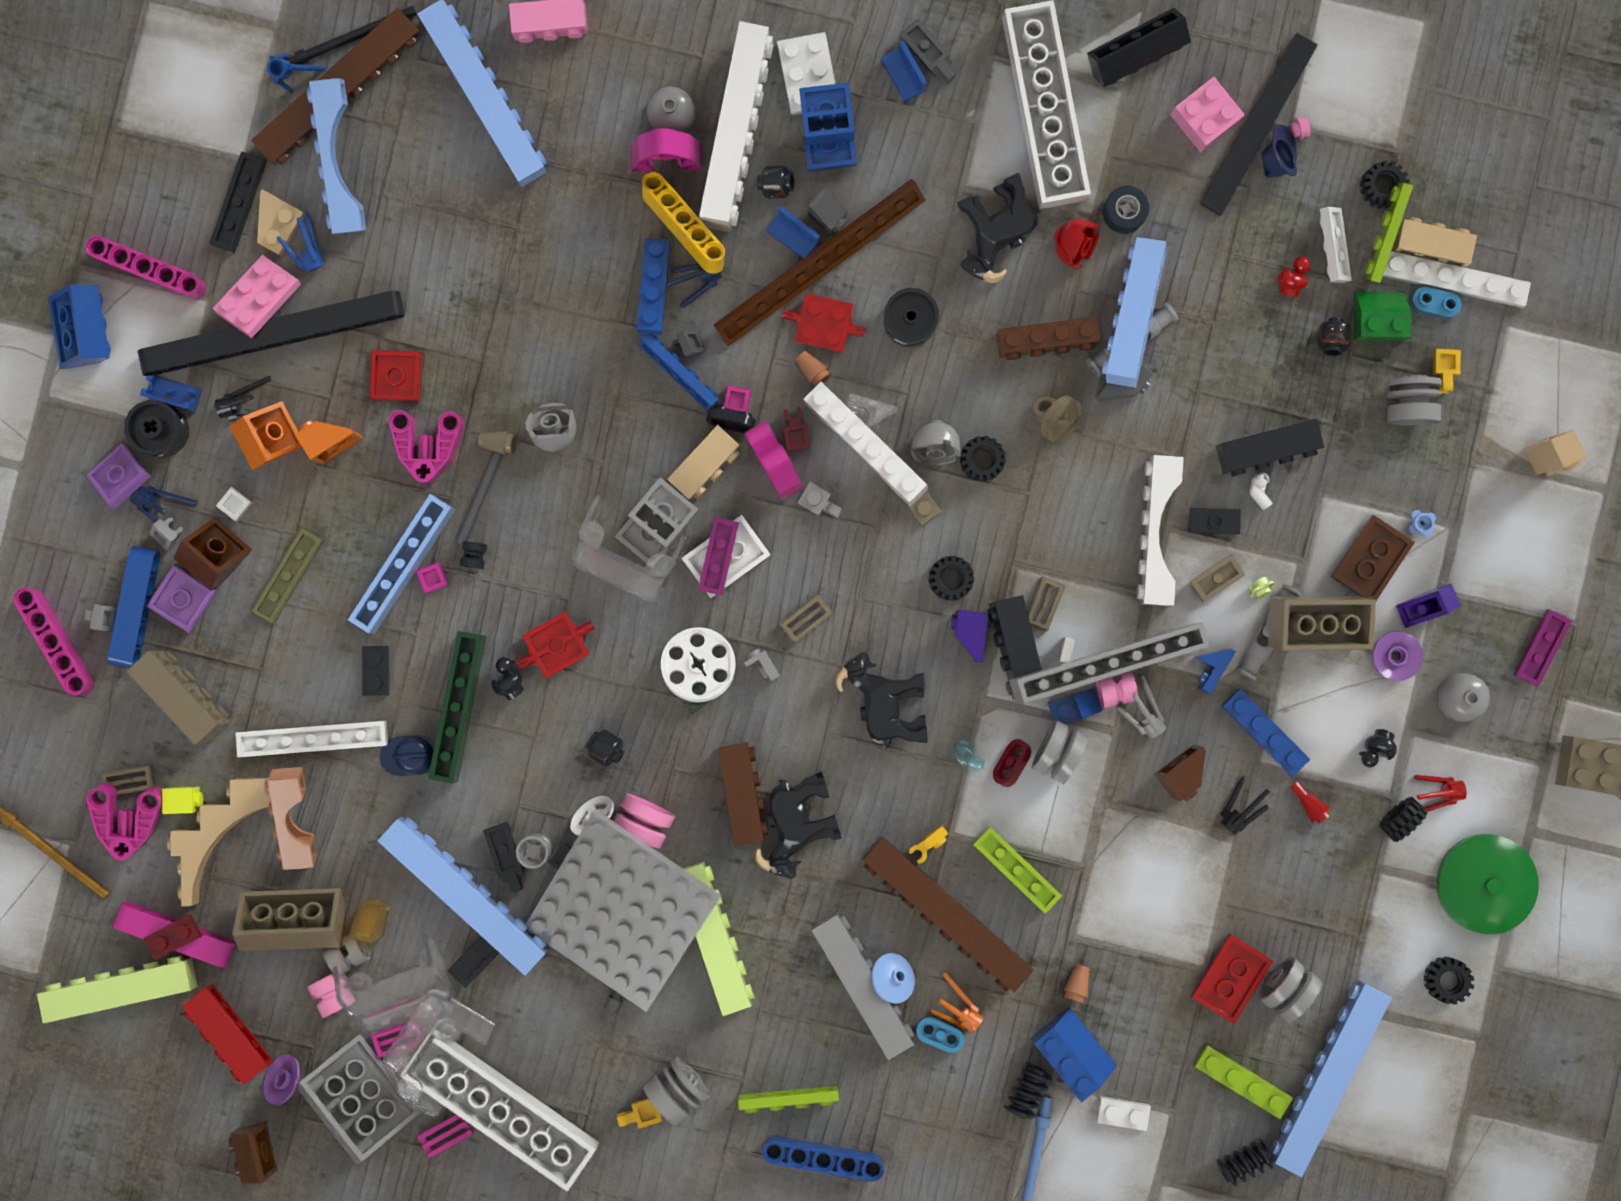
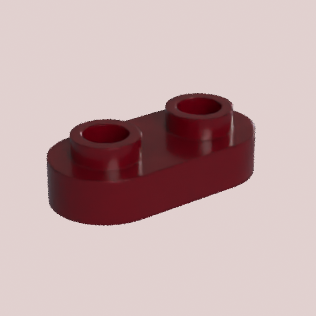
M1015 739L1007 745L993 770V779L996 783L1003 787H1010L1016 783L1031 757L1032 750L1028 743L1021 739Z

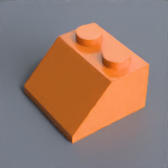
M283 401L245 415L229 426L252 470L272 463L302 448L294 435L298 430Z
M319 421L304 423L299 427L300 431L294 434L309 459L322 465L364 439L362 434L352 429Z

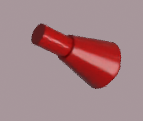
M1298 781L1290 787L1299 797L1311 823L1316 820L1319 824L1330 815L1327 810L1331 807L1312 794L1307 793Z

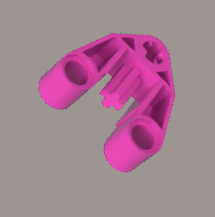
M655 129L639 135L631 144V170L634 172L653 171L654 160L668 161V159H677L678 165H680L682 170L695 171L703 168L702 143L687 133L672 129Z
M397 410L389 417V426L399 460L418 482L426 485L434 483L454 460L465 427L462 417L451 411L445 412L440 416L436 439V459H433V435H419V456L416 459L417 437L415 436L416 423L413 416L405 411ZM405 416L408 420L407 425L399 429L397 421ZM450 418L457 419V426L453 430L446 428V423ZM426 467L430 470V474H426L424 477L420 473L425 471Z
M767 421L745 432L751 447L781 500L803 489L788 455L782 445H779Z
M101 783L91 789L86 797L96 836L112 857L120 861L130 858L155 833L162 814V788L158 786L150 787L138 797L134 832V810L129 808L119 809L118 813L117 791L112 784ZM98 791L105 794L106 801L99 799ZM148 795L155 797L156 805L148 801Z

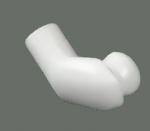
M1264 472L1255 474L1250 486V495L1262 510L1273 504L1265 494L1266 484L1269 483L1270 479Z

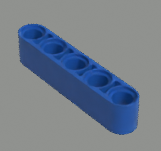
M132 546L129 551L108 653L109 665L130 669L141 657L150 608L147 605L153 597L160 563V552L158 550Z
M770 1136L763 1144L764 1159L774 1165L870 1182L880 1180L884 1174L882 1158L878 1154L781 1136ZM771 1145H777L781 1151L776 1155H772L768 1152L767 1148ZM796 1149H801L805 1152V1156L802 1159H796L792 1156V1152ZM824 1153L830 1157L827 1163H819L816 1159L818 1155ZM845 1158H851L855 1163L852 1167L846 1168L841 1165V1162ZM875 1162L879 1165V1169L875 1172H869L866 1169L867 1164Z

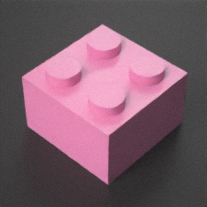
M1212 77L1178 104L1170 114L1200 153L1237 125L1245 115L1215 77Z

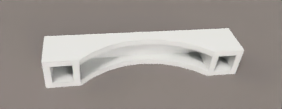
M822 382L803 399L805 405L848 443L910 507L928 490L927 484Z
M1153 455L1145 463V476H1148V486L1145 485L1143 490V500H1147L1146 510L1142 512L1141 519L1142 525H1145V535H1141L1140 549L1144 550L1143 560H1139L1138 573L1142 574V583L1137 586V599H1140V605L1174 606L1176 581L1168 571L1162 557L1159 545V527L1166 502L1182 482L1184 457Z

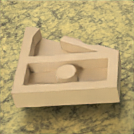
M262 189L260 192L257 243L282 256L285 249L278 242L277 237L280 236L289 244L299 226L297 218L303 219L305 213Z

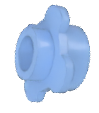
M1419 510L1413 511L1411 513L1412 524L1409 526V532L1411 534L1421 533L1425 537L1431 536L1436 520L1433 513H1421Z

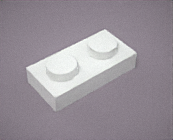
M1100 1096L1096 1121L1100 1124L1147 1131L1151 1106L1145 1103Z

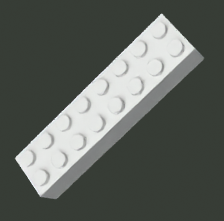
M1054 0L1005 9L1002 21L1038 208L1040 210L1087 201L1091 191Z
M739 21L699 214L700 220L710 229L731 233L732 226H736L738 222L739 212L736 204L742 201L744 188L741 180L747 177L749 164L748 157L746 156L752 153L754 143L751 131H756L759 116L757 115L758 109L756 107H761L764 92H762L763 85L761 83H766L769 68H767L768 60L766 59H771L773 52V36H769V27Z
M437 1029L430 1034L402 1075L409 1082L566 1191L572 1186L598 1147L599 1142Z

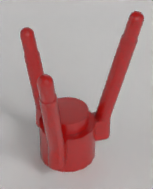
M1414 776L1416 780L1445 784L1441 785V791L1417 795L1418 800L1437 797L1444 799V801L1423 807L1427 812L1447 805L1457 804V801L1466 799L1467 790L1462 780L1454 781L1453 777Z

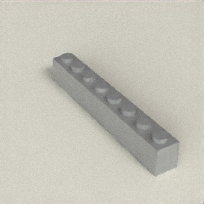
M1193 623L1010 679L1009 682L1015 703L1026 704L1209 647L1203 623Z

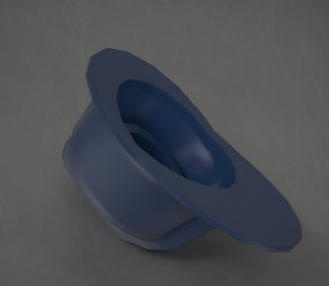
M1277 124L1274 127L1272 142L1262 152L1265 176L1267 178L1281 177L1286 174L1296 176L1297 149L1295 140L1286 126Z
M420 735L391 738L388 740V745L381 748L379 757L381 765L388 773L396 776L429 773L435 742L426 736Z

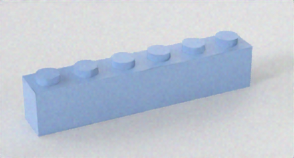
M1137 237L1135 246H1130L1128 260L1131 261L1130 268H1125L1123 283H1126L1125 291H1120L1118 305H1121L1120 313H1115L1113 328H1116L1114 336L1109 337L1107 350L1111 351L1110 357L1105 359L1103 363L1102 373L1106 374L1107 383L1137 387L1167 253L1166 241Z
M429 494L348 619L350 622L369 634L377 632L456 509L436 496Z

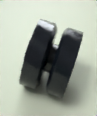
M906 288L897 291L889 299L885 307L883 325L886 334L893 342L903 347H916L924 344L932 337L938 324L939 310L936 301L929 293L919 288ZM907 314H909L910 317L915 316L916 318L912 321L908 320Z
M146 400L136 404L128 412L124 421V433L127 441L135 450L153 457L167 458L177 454L184 448L189 438V425L186 417L179 409L158 400Z

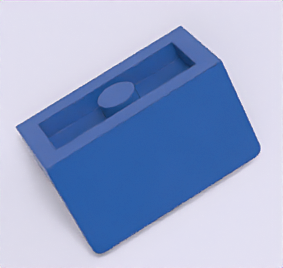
M904 41L899 43L898 49L881 58L884 68L904 103L926 92L927 81Z
M783 206L778 209V215L766 228L769 234L801 259L809 255L820 243V235Z

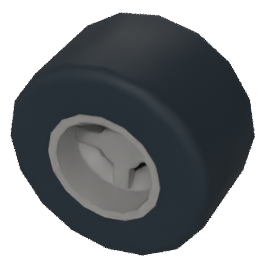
M1125 185L1116 188L1109 194L1103 205L1102 215L1105 223L1111 230L1127 234L1136 231L1142 226L1149 214L1150 205L1147 196L1142 190L1134 186Z

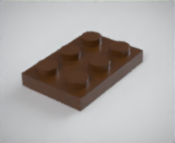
M1371 515L1331 577L1357 595L1376 599L1377 601L1415 542L1377 516Z

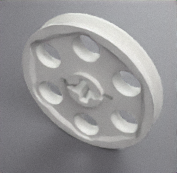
M690 628L681 631L667 643L662 653L661 671L667 687L676 696L686 701L706 702L717 698L727 690L735 675L736 664L732 647L722 635L711 629ZM694 635H701L705 641L702 646L694 647L690 643L691 638ZM716 646H723L727 652L724 657L716 658L712 654L713 649ZM673 648H680L684 654L681 659L674 660L669 656L670 651ZM691 653L693 654L694 658L699 662L704 661L702 665L703 672L706 674V676H704L702 671L698 668H692L694 666V660L691 656ZM724 670L728 675L727 679L723 682L715 681L713 678L715 671ZM681 672L684 675L683 682L680 684L672 683L670 681L671 674ZM703 683L706 686L705 693L702 695L694 694L692 692L693 685Z

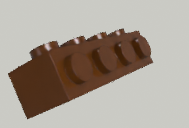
M1097 316L998 329L996 333L999 358L1006 357V360L1020 359L1021 355L1031 354V357L1046 355L1045 352L1055 351V354L1068 353L1073 348H1080V351L1094 349V346L1101 341Z

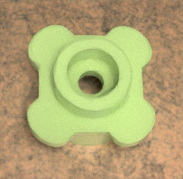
M1267 577L1254 581L1249 585L1252 593L1250 598L1257 596L1260 599L1269 595L1272 592L1271 589L1274 582H1269Z

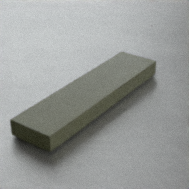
M301 527L251 612L274 625L325 540Z

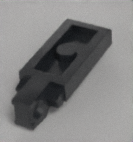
M505 822L483 830L498 877H501L502 882L508 881L512 893L522 890L523 885L520 876L524 875V868L516 857L517 847L509 823Z

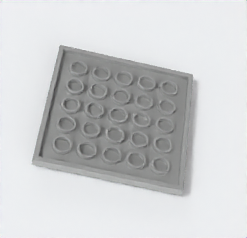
M595 810L525 925L528 927L527 931L537 935L546 944L647 1012L722 895Z

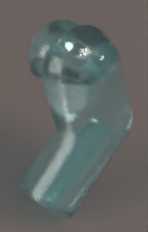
M963 739L959 740L954 745V753L959 764L982 771L985 759L973 756L969 748V742Z

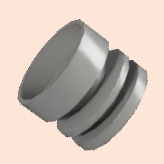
M1405 375L1388 380L1387 387L1398 390L1388 392L1387 397L1399 400V403L1387 407V423L1392 425H1427L1442 422L1441 404L1430 402V399L1441 396V391L1431 389L1441 386V378L1428 377L1426 375Z
M675 1057L671 1061L672 1067L666 1065L663 1068L667 1080L656 1074L644 1084L643 1088L647 1097L660 1114L672 1125L678 1126L690 1116L686 1103L697 1109L700 1107L699 1100L705 1102L710 1098V1095L696 1071L683 1060Z

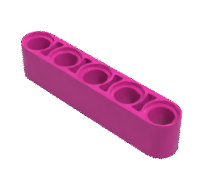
M92 236L86 242V252L100 262L191 299H200L206 293L205 282L190 272L101 236ZM104 244V251L101 254H97V248ZM127 253V260L120 264L121 255ZM150 262V269L143 273L142 268L144 264ZM173 272L171 281L165 282L166 274ZM191 281H196L195 289L188 292V284Z
M36 588L18 589L13 595V602L64 690L70 695L89 694L94 688V680L44 594ZM28 593L32 595V602L29 605L25 600ZM41 614L45 617V623L42 626L38 623V618ZM55 635L58 641L57 645L53 648L50 640ZM66 656L70 660V665L67 669L63 666V660ZM78 678H80L83 683L82 688L80 690H78L75 686V682Z
M121 902L113 927L143 939L178 919L134 903ZM199 928L202 937L174 950L215 966L228 967L236 942Z

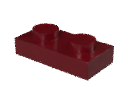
M189 914L143 939L155 961L202 937V934L192 914Z

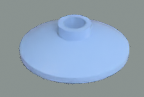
M894 953L882 955L875 961L871 972V980L878 996L892 1004L906 1001L911 996L915 986L914 972L908 961Z

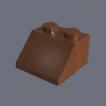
M214 517L180 542L174 559L211 591L232 574L252 549Z
M1192 745L1154 774L1171 798L1179 801L1183 799L1189 801L1197 795L1198 792L1196 790L1201 787L1206 754L1204 747Z
M267 1121L239 1127L230 1134L229 1146L231 1151L235 1153L236 1161L234 1167L236 1175L240 1176L241 1183L261 1184L277 1171Z

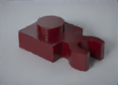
M797 407L798 415L795 418H791L788 415V409L784 410V418L790 423V426L783 427L787 452L811 449L808 424H800L803 416L801 407Z

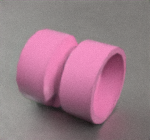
M1132 671L1096 681L1098 696L1103 708L1117 706L1119 701L1123 704L1135 702L1133 694L1138 695V690Z
M334 973L307 986L312 998L319 1001L316 1006L322 1018L352 1003L347 991L340 988L343 984L340 977H337Z

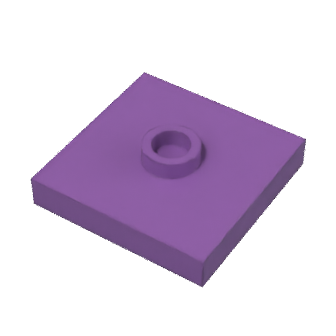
M124 442L86 475L107 505L113 510L151 477L129 446Z
M173 565L147 607L187 633H191L218 591L214 589L210 591L193 575L179 566Z

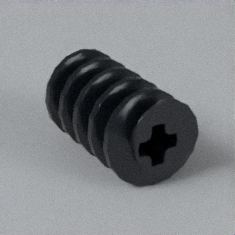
M1026 1062L1031 1068L1030 1070H1021L1026 1078H1017V1081L1022 1086L1021 1088H1012L1017 1097L1008 1096L1013 1105H1004V1108L1020 1118L1033 1119L1035 1113L1031 1109H1039L1040 1106L1036 1100L1044 1099V1095L1040 1091L1048 1090V1086L1044 1082H1052L1053 1078L1042 1068Z
M1261 1138V1146L1255 1141L1251 1142L1252 1150L1247 1146H1243V1155L1237 1150L1233 1151L1234 1160L1229 1155L1224 1156L1225 1164L1219 1159L1216 1160L1227 1183L1230 1182L1235 1187H1238L1237 1178L1246 1183L1247 1173L1255 1178V1169H1258L1263 1174L1265 1173V1164L1271 1169L1274 1168L1272 1157Z

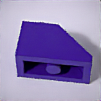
M1452 583L1427 591L1396 605L1405 628L1449 614L1461 606Z
M957 610L956 615L952 614L950 629H954L955 637L974 661L983 663L988 613Z

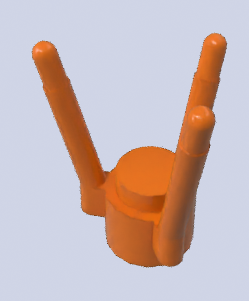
M944 972L943 977L969 1009L964 1007L959 1011L951 1004L940 999L939 1003L957 1015V1020L933 1009L930 1010V1013L956 1025L963 1031L967 1029L973 1033L983 1020V1016L978 1013L980 1008L974 1005L954 980Z

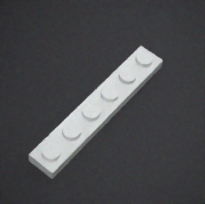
M1393 251L1390 253L1383 277L1520 308L1526 306L1531 282Z
M386 721L236 732L237 757L388 745Z

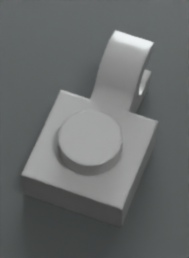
M809 482L797 502L818 516L824 510L838 519L842 512V508L828 501L831 494L812 482Z

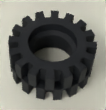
M1387 160L1382 163L1378 162L1367 170L1362 177L1363 180L1360 182V186L1363 187L1360 192L1361 195L1365 194L1366 197L1363 198L1365 202L1369 200L1371 202L1369 205L1372 207L1378 205L1377 209H1382L1383 207L1390 208L1392 203L1389 200L1391 192L1388 194L1379 192L1376 188V180L1380 176H1387L1392 180L1393 187H1397L1399 182L1409 184V179L1405 178L1408 173L1401 171L1403 168L1401 165L1396 167V162L1388 163Z
M978 436L971 439L961 451V468L965 471L966 476L973 478L974 481L986 482L987 480H992L1004 468L1003 466L1006 462L1005 450L1003 451L1001 443L996 442L994 438H988L989 436ZM984 449L990 452L992 463L989 467L979 468L975 465L973 456L976 451Z
M946 556L932 566L929 573V584L936 596L943 600H958L966 596L972 589L974 572L970 564L963 560V558ZM947 569H955L961 575V582L955 588L946 587L942 582V574Z
M1407 797L1399 805H1395L1394 809L1387 813V816L1383 817L1379 827L1393 842L1403 840L1405 836H1409L1410 832L1415 831L1416 827L1422 824V820L1426 818L1428 812L1414 797Z
M1439 957L1436 959L1437 962L1432 961L1429 964L1431 968H1426L1425 970L1428 973L1427 976H1424V981L1427 982L1425 988L1429 990L1428 993L1445 1004L1451 1003L1455 1005L1458 1004L1457 1001L1464 1002V997L1471 995L1468 992L1469 989H1474V985L1471 984V981H1474V976L1470 975L1472 973L1470 968L1466 967L1467 965L1450 957H1444V959ZM1447 971H1453L1458 979L1457 985L1451 990L1443 989L1440 984L1441 976Z

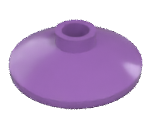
M1394 631L1387 633L1374 646V665L1377 671L1387 679L1394 681L1409 679L1419 671L1422 665L1423 651L1421 645L1415 637L1406 632ZM1394 651L1399 654V658L1396 661L1391 657Z
M289 1054L281 1055L270 1065L263 1086L264 1096L269 1103L274 1105L283 1104L294 1093L300 1076L299 1063L294 1056Z

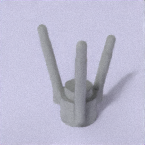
M1141 675V682L1154 713H1149L1137 694H1133V698L1145 716L1141 720L1142 725L1121 706H1117L1116 709L1139 730L1141 735L1147 734L1152 739L1164 732L1166 727L1163 724L1164 718L1159 712L1144 675Z

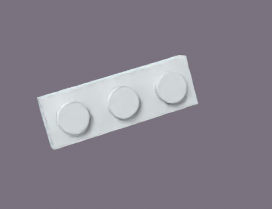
M1336 207L1320 209V225L1324 234L1323 248L1327 255V274L1330 277V282L1345 283L1352 281L1342 209Z

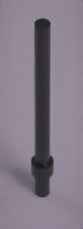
M414 6L401 10L407 18L417 15ZM386 17L310 49H300L294 52L295 55L285 60L296 65L310 63V59L367 36Z

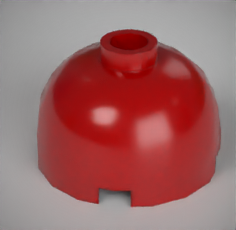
M1074 218L1066 222L1062 227L1059 226L1053 237L1057 257L1066 265L1076 270L1081 269L1084 265L1080 263L1084 257L1089 260L1097 245L1099 234L1095 231L1100 229V226L1084 218Z

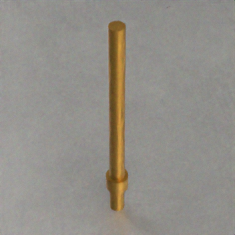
M0 805L2 824L7 828L12 827L103 900L111 894L104 886L18 820L19 816L12 811L8 812Z

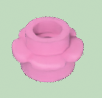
M1297 116L1295 118L1296 122L1291 123L1293 136L1299 137L1302 141L1305 137L1311 135L1310 125L1307 117L1299 118Z

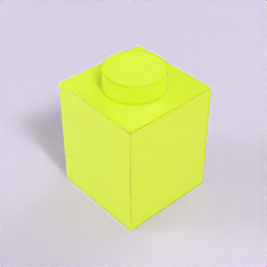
M200 786L162 789L163 814L195 813L200 810V805H203V794L200 792Z

